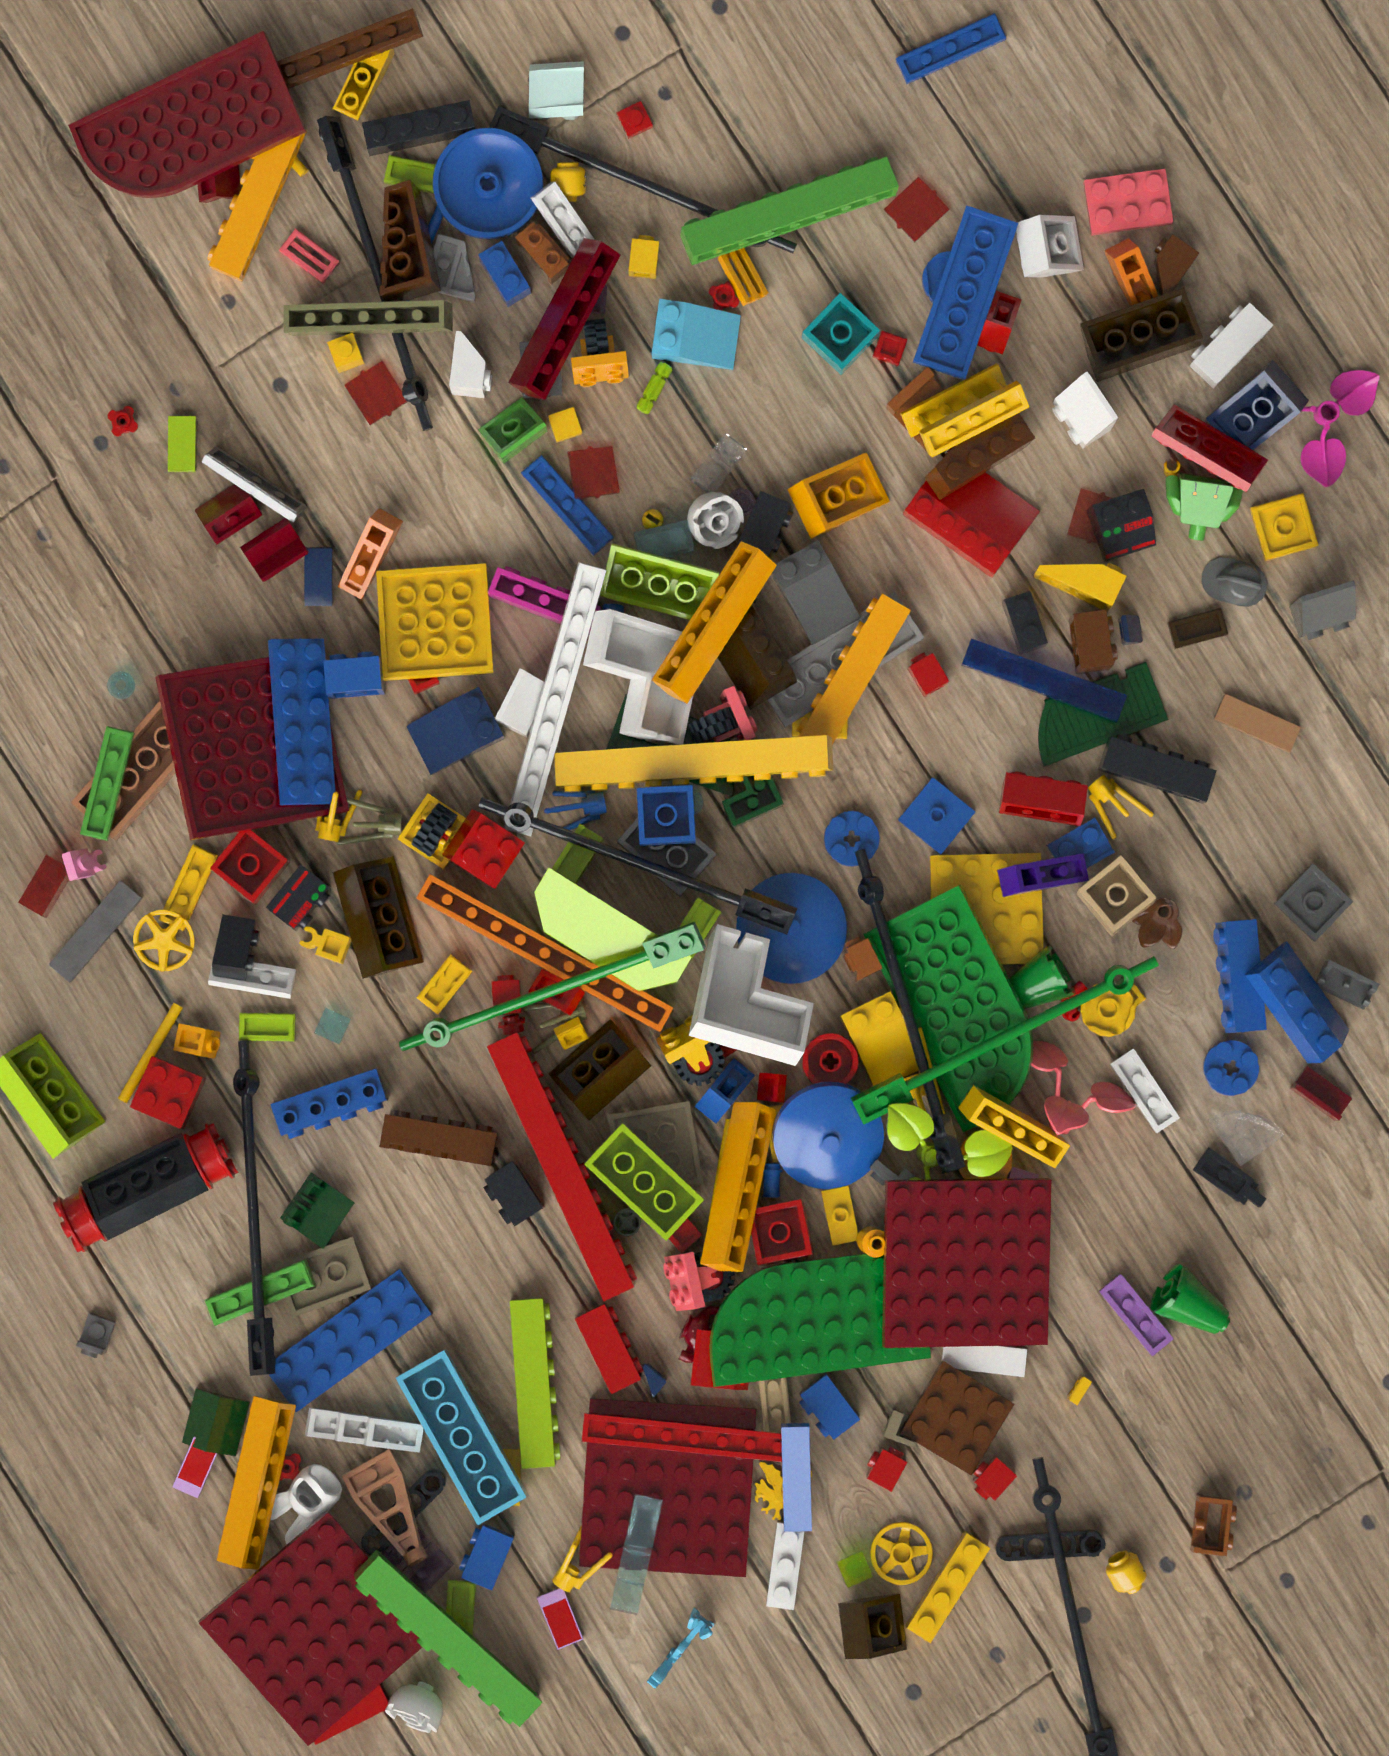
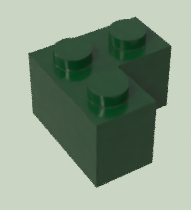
M743 776L744 781H742V784L746 791L722 801V806L733 829L783 807L784 803L772 777L770 780H754V776Z

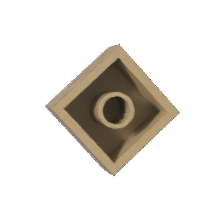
M1122 855L1078 889L1077 892L1078 897L1111 937L1156 901V896Z

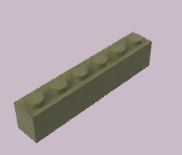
M445 300L284 305V333L292 336L453 331V304Z

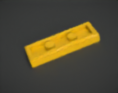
M193 844L163 910L174 911L189 922L211 875L212 870L210 867L219 856ZM161 914L158 920L170 925L176 917ZM182 924L179 929L185 932L186 926Z

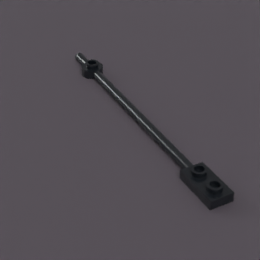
M498 106L489 128L501 129L516 135L536 154H539L541 147H545L703 216L710 217L713 212L718 211L713 207L547 137L549 127ZM777 236L750 245L762 247L769 243L793 254L797 243Z
M324 116L317 119L319 136L325 144L327 161L330 167L333 169V172H340L379 293L380 286H382L381 263L351 173L352 170L356 169L340 117ZM391 333L406 377L402 387L403 397L407 402L415 405L422 430H431L433 425L425 403L428 399L426 385L416 375L403 333Z
M483 797L480 800L478 808L504 817L506 825L514 831H526L529 827L735 905L738 907L736 916L783 934H788L797 911L796 907L746 888L743 895L740 896L538 819L534 817L532 809L524 803L517 802L507 807Z
M858 850L855 852L862 876L858 886V895L861 900L871 906L919 1073L930 1069L882 908L881 901L884 897L883 885L880 879L872 874L866 850ZM931 1080L923 1084L934 1124V1131L930 1138L933 1140L936 1150L937 1163L941 1167L942 1174L966 1166L950 1113L943 1114L934 1081Z
M244 1040L238 1041L239 1069L234 1075L233 1087L236 1094L241 1096L254 1314V1319L247 1320L250 1376L276 1374V1357L274 1355L272 1318H265L252 1096L257 1092L260 1080L255 1070L250 1067L249 1041Z
M1037 1457L1032 1459L1038 1487L1033 1493L1032 1501L1036 1509L1045 1515L1092 1727V1731L1084 1732L1089 1756H1118L1112 1727L1103 1728L1060 1536L1055 1511L1060 1507L1061 1495L1054 1486L1049 1485L1043 1457ZM1046 1495L1052 1497V1502L1048 1505L1042 1503V1499Z

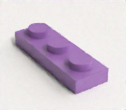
M1121 1274L1117 1275L1099 1290L1100 1294L1151 1356H1154L1174 1339Z

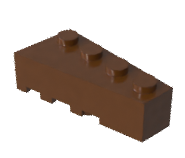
M411 180L385 187L383 222L385 226L384 236H382L383 262H381L380 271L382 274V286H380L379 295L385 302L409 301L441 291L420 190Z
M1018 413L954 446L925 476V479L939 500L1025 449L1035 439V436Z
M394 1110L393 1115L385 1114L379 1145L381 1148L492 1166L498 1133H493V1127L476 1124V1129L464 1128L465 1122L449 1119L448 1125L437 1123L438 1117L421 1115V1120L410 1118V1112Z

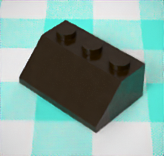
M751 605L717 657L738 691L741 690L750 710L797 683L792 667Z
M610 1019L556 1066L549 1075L590 1121L652 1065Z

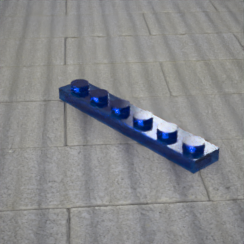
M972 638L961 665L1114 722H1118L1127 695Z

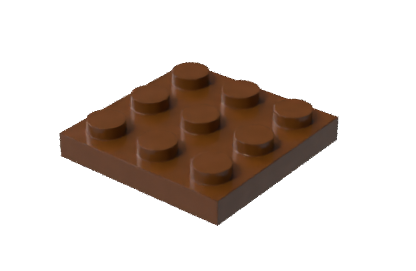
M942 1360L899 1432L972 1476L1015 1404Z

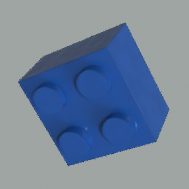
M374 652L357 653L358 658H348L346 654L330 655V660H323L325 687L328 697L330 699L384 695L385 685L382 678L381 658L374 655Z
M693 785L637 788L640 846L696 843Z

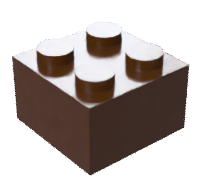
M1106 610L1073 614L1069 619V628L1076 674L1109 670L1114 665L1115 660L1118 659L1116 644H1111L1110 635L1114 632L1112 616H1107Z

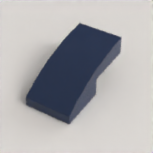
M306 547L309 553L304 556L305 606H332L333 547Z

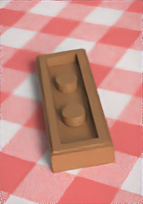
M1224 694L1213 719L1287 753L1291 752L1301 729L1300 726L1227 694Z

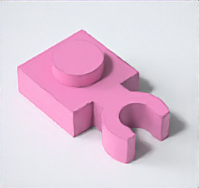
M88 848L62 854L69 880L88 878L96 875V872L106 869V864L100 865L97 861V856L103 854L102 851L95 850L89 853Z

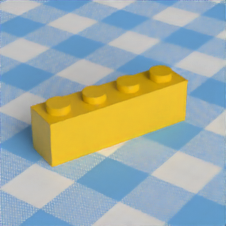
M974 1085L958 1108L972 1123L1053 1168L1057 1167L1070 1147L1069 1143L1061 1135H1057L1051 1128Z
M964 1531L905 1624L906 1628L931 1644L989 1552L990 1547L967 1531Z

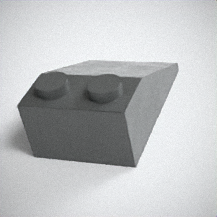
M819 541L776 563L777 566L772 572V577L812 645L861 619Z
M1354 580L1302 596L1290 606L1299 638L1307 636L1308 640L1323 636L1324 630L1333 628L1334 632H1338L1350 627L1349 622L1356 619V585Z

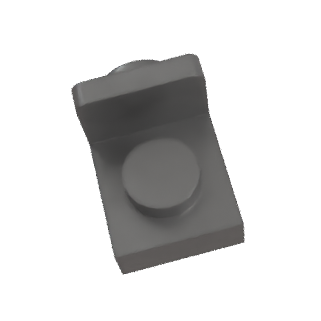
M89 1313L76 1347L82 1348V1354L97 1358L98 1354L104 1355L116 1322Z

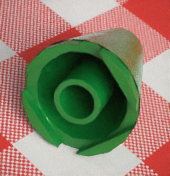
M1051 946L1043 948L1009 978L1024 1009L1068 998L1075 994L1074 987L1068 988L1067 982L1071 979L1056 953L1050 954Z
M1177 1264L1165 1274L1163 1279L1167 1282L1163 1288L1157 1286L1151 1299L1150 1308L1153 1312L1162 1317L1212 1334H1216L1219 1331L1223 1332L1230 1323L1229 1311L1187 1267Z

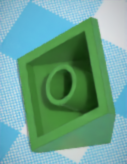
M522 397L478 429L503 464L548 432L544 421Z

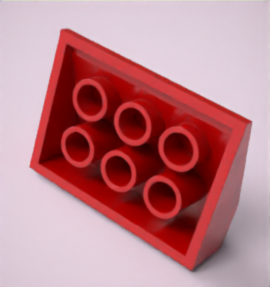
M985 472L939 500L926 480L904 510L903 515L986 575L993 578L1040 511Z

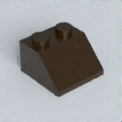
M900 1594L860 1598L838 1603L845 1659H872L907 1650Z

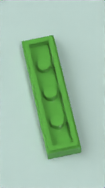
M106 726L80 831L81 835L105 841L109 840L134 732Z
M307 1259L263 1276L264 1306L316 1286ZM252 1281L205 1300L214 1326L253 1311Z

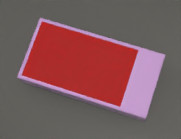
M194 1436L173 1488L198 1498L218 1453L205 1452L193 1447L196 1439Z
M558 1588L537 1597L557 1650L584 1639L564 1590Z

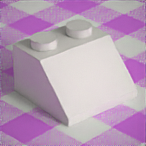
M1037 215L1017 222L1019 224L1016 229V238L1019 245L1024 277L1042 278L1084 270L1075 216Z
M456 331L449 383L452 395L485 398V392L491 391V370L487 369L485 360L462 331Z
M520 668L495 717L497 723L527 738L531 732L544 682Z

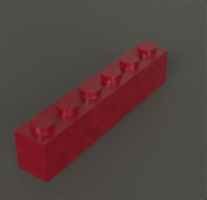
M583 238L508 382L510 385L527 396L546 400L621 254L602 241Z

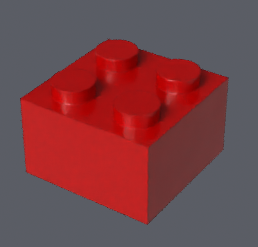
M472 809L442 856L495 889L525 842L482 813Z
M252 830L240 831L210 869L256 905L289 865L290 861Z
M151 1056L130 1108L179 1129H185L206 1078L158 1057Z
M802 1199L756 1208L751 1235L758 1266L814 1255L804 1201Z

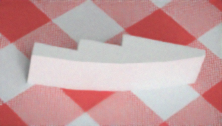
M309 1407L305 1436L420 1453L424 1428L421 1424Z

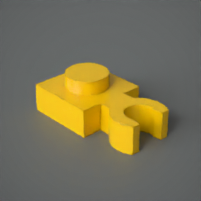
M305 927L304 930L306 932L312 933V940L310 942L300 940L299 944L307 949L317 947L315 955L343 965L352 941L351 937L328 929H324L321 936L314 928Z

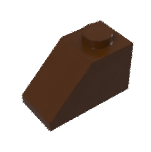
M1173 234L1168 241L1163 238L1154 250L1158 254L1154 260L1160 295L1174 291L1199 255L1198 251Z

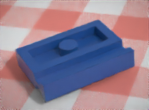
M1096 818L1046 845L1053 858L1084 853L1087 868L1115 853Z

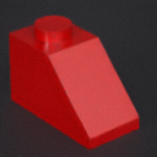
M999 291L995 292L977 346L989 352L1003 355L1022 299Z

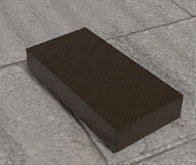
M1221 608L1167 623L1174 650L1228 635Z

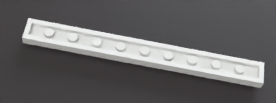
M578 562L510 803V805L517 802L528 805L532 809L534 817H537L606 573V570L603 568ZM506 823L504 824V829L528 836L532 835L533 828L531 827L526 831L518 832L510 829Z

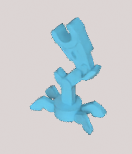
M693 1608L687 1626L691 1630L690 1633L680 1642L676 1649L671 1648L670 1653L666 1656L667 1660L665 1659L649 1677L647 1683L656 1689L672 1668V1663H675L682 1656L681 1654L689 1646L695 1635L699 1632V1637L702 1640L710 1637L713 1634L711 1629L715 1624L710 1620H706L696 1608Z

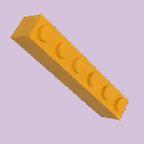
M307 132L251 158L254 160L250 170L246 169L240 181V184L243 185L240 194H235L230 203L231 215L228 220L224 219L220 226L218 234L221 235L218 245H213L209 252V266L212 269L243 282Z
M742 541L740 542L655 673L652 681L669 696L688 704L777 565L760 549Z
M884 594L880 596L879 600L873 597L866 609V612L870 614L865 623L859 621L852 636L856 637L851 647L845 645L838 658L842 661L837 671L832 668L824 682L829 686L823 695L818 692L810 706L815 710L810 718L804 716L796 730L801 733L799 737L828 735L832 737L833 745L909 615L910 609Z
M734 1102L700 1261V1264L718 1271L743 1272L776 1114L775 1109L761 1103Z
M253 1396L216 1561L242 1569L258 1570L260 1568L296 1405L273 1398Z

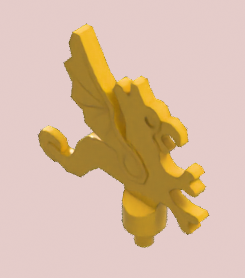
M760 1462L759 1465L764 1471L768 1483L773 1485L774 1490L767 1486L764 1479L760 1480L761 1484L755 1482L757 1488L755 1501L758 1503V1499L761 1497L763 1501H769V1506L762 1508L761 1511H765V1514H768L769 1510L775 1508L776 1512L772 1520L775 1518L781 1520L782 1517L779 1512L780 1509H783V1478L781 1477V1471L776 1470L773 1464L767 1465L765 1462Z

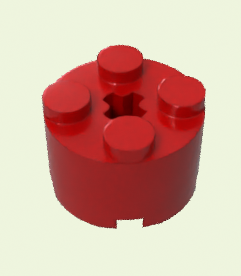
M833 1033L823 1034L814 1038L806 1046L805 1052L802 1055V1068L805 1076L812 1084L821 1082L847 1084L857 1071L858 1054L852 1043L845 1037ZM827 1054H832V1058L838 1061L831 1070L828 1069L827 1065L822 1064V1059H826Z

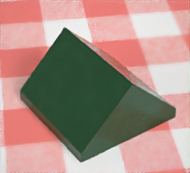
M196 1388L182 1443L190 1446L195 1436L196 1439L193 1447L205 1452L236 1456L250 1402Z

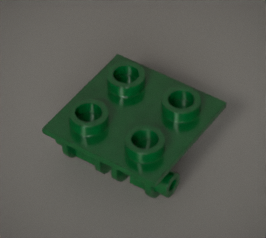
M311 1172L280 1219L291 1228L293 1227L324 1249L355 1202Z

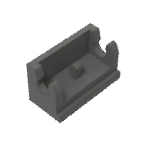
M1331 960L1324 962L1315 981L1321 990L1362 1010L1369 1006L1373 993L1377 991L1380 985Z

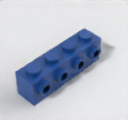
M1257 919L1215 923L1213 938L1218 949L1216 968L1220 973L1221 982L1218 993L1223 1003L1221 1023L1225 1028V1033L1267 1030L1264 1001L1245 976L1261 962Z
M373 1069L270 1105L280 1135H288V1138L292 1139L304 1135L303 1129L314 1126L315 1130L330 1126V1120L340 1117L341 1121L357 1117L356 1111L367 1108L369 1113L384 1108L382 1102L388 1101L378 1069Z

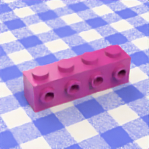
M508 566L505 569L497 567L488 590L489 597L561 624L570 590L557 586L556 589L546 586V581L531 576L530 579L520 576V571ZM596 605L595 611H600L601 607Z

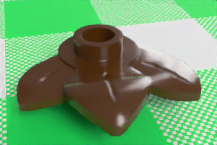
M1161 898L1132 920L1133 923L1141 925L1138 934L1141 947L1153 946L1161 940L1171 949H1175L1178 946L1183 929L1177 920L1179 908L1173 900ZM1162 907L1169 909L1168 916L1162 917L1160 915Z

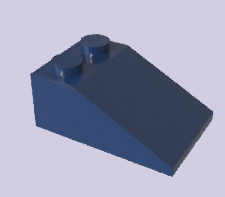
M1271 360L1209 414L1206 420L1212 427L1254 450L1297 416L1306 406L1309 399L1276 362Z
M480 687L449 701L406 726L430 775L505 739Z

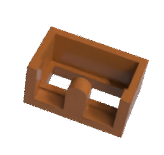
M532 222L515 237L517 245L519 247L523 246L547 274L551 285L566 273L570 265L569 258L540 224L535 225Z
M859 936L844 944L846 954L843 955V958L850 972H855V982L882 969L868 938L862 941Z
M1196 1494L1190 1548L1193 1553L1227 1557V1550H1232L1234 1535L1229 1533L1230 1523H1235L1237 1506L1233 1505V1500ZM1209 1503L1222 1505L1217 1546L1204 1545Z

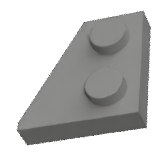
M438 234L433 250L441 291H438V293L475 303L476 298L465 241Z

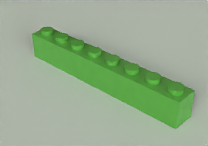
M873 157L866 160L861 166L855 168L847 166L831 176L827 174L820 175L814 178L811 183L802 185V183L794 184L782 193L770 192L762 196L761 200L752 203L751 201L741 202L736 205L735 209L729 211L721 209L702 220L699 218L691 219L681 227L680 237L691 265H695L896 196L899 185L888 158L879 159L878 157Z
M378 1550L354 1573L355 1581L357 1582L355 1587L367 1597L371 1594L378 1600L375 1604L386 1615L391 1612L398 1618L396 1623L406 1633L410 1631L415 1633L419 1637L416 1641L426 1651L434 1650L439 1655L437 1660L448 1670L453 1667L459 1673L458 1679L466 1687L470 1688L473 1685L480 1692L478 1696L488 1706L494 1704L500 1709L498 1714L509 1725L514 1722L520 1727L543 1703L540 1696Z

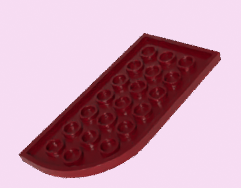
M264 31L68 125L82 159L89 169L115 190L141 198H159L177 194L307 132L270 41Z

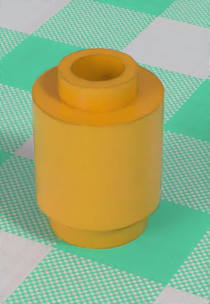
M873 1226L863 1228L857 1236L859 1249L871 1257L883 1256L885 1248L884 1232ZM877 1239L876 1244L872 1246L873 1240Z

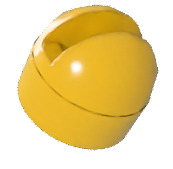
M649 509L643 514L642 525L647 531L656 532L662 528L664 518L660 511ZM649 514L659 520L658 525L647 519V515Z

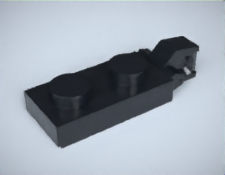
M1209 1147L1192 1169V1171L1243 1205L1250 1201L1259 1208L1267 1199L1255 1191L1258 1184L1254 1182L1252 1177Z

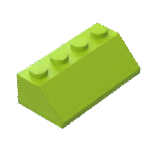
M612 543L599 596L690 620L718 578L719 572Z
M41 1033L0 1058V1088L52 1159L72 1148L106 1122Z

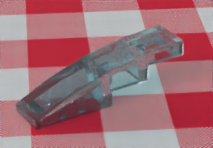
M635 1494L612 1596L611 1610L633 1615L638 1614L663 1500Z

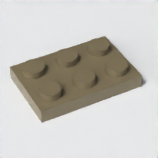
M354 1237L274 1265L275 1270L278 1271L307 1259L316 1286L286 1297L292 1317L372 1289Z

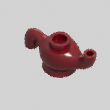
M708 1306L696 1316L692 1317L691 1314L688 1316L679 1339L684 1338L687 1348L686 1350L682 1349L678 1360L685 1363H693L697 1329L712 1330L709 1328L710 1317L717 1314L720 1306Z

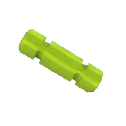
M664 362L658 363L655 369L656 374L652 375L643 392L644 397L640 398L637 403V409L645 414L651 412L654 406L653 401L656 402L666 383L665 379H668L672 372L670 365Z

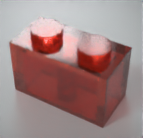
M46 855L18 903L47 918L69 881L65 864Z

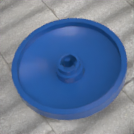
M496 128L475 129L455 138L441 153L433 175L435 200L444 218L460 232L479 239L503 238L524 227L538 209L531 200V197L543 189L541 167L532 149L516 135Z
M799 873L775 875L755 886L751 891L797 908L787 935L742 917H737L736 930L741 931L740 937L737 940L738 944H740L746 933L770 939L763 976L775 982L798 984L813 980L829 970L839 958L847 934L845 912L834 892L816 878Z
M821 1082L802 1088L783 1104L773 1125L772 1138L777 1159L787 1174L809 1187L834 1189L854 1183L871 1170L870 1166L876 1159L878 1160L883 1148L884 1127L881 1116L863 1125L850 1099L862 1091L845 1083Z

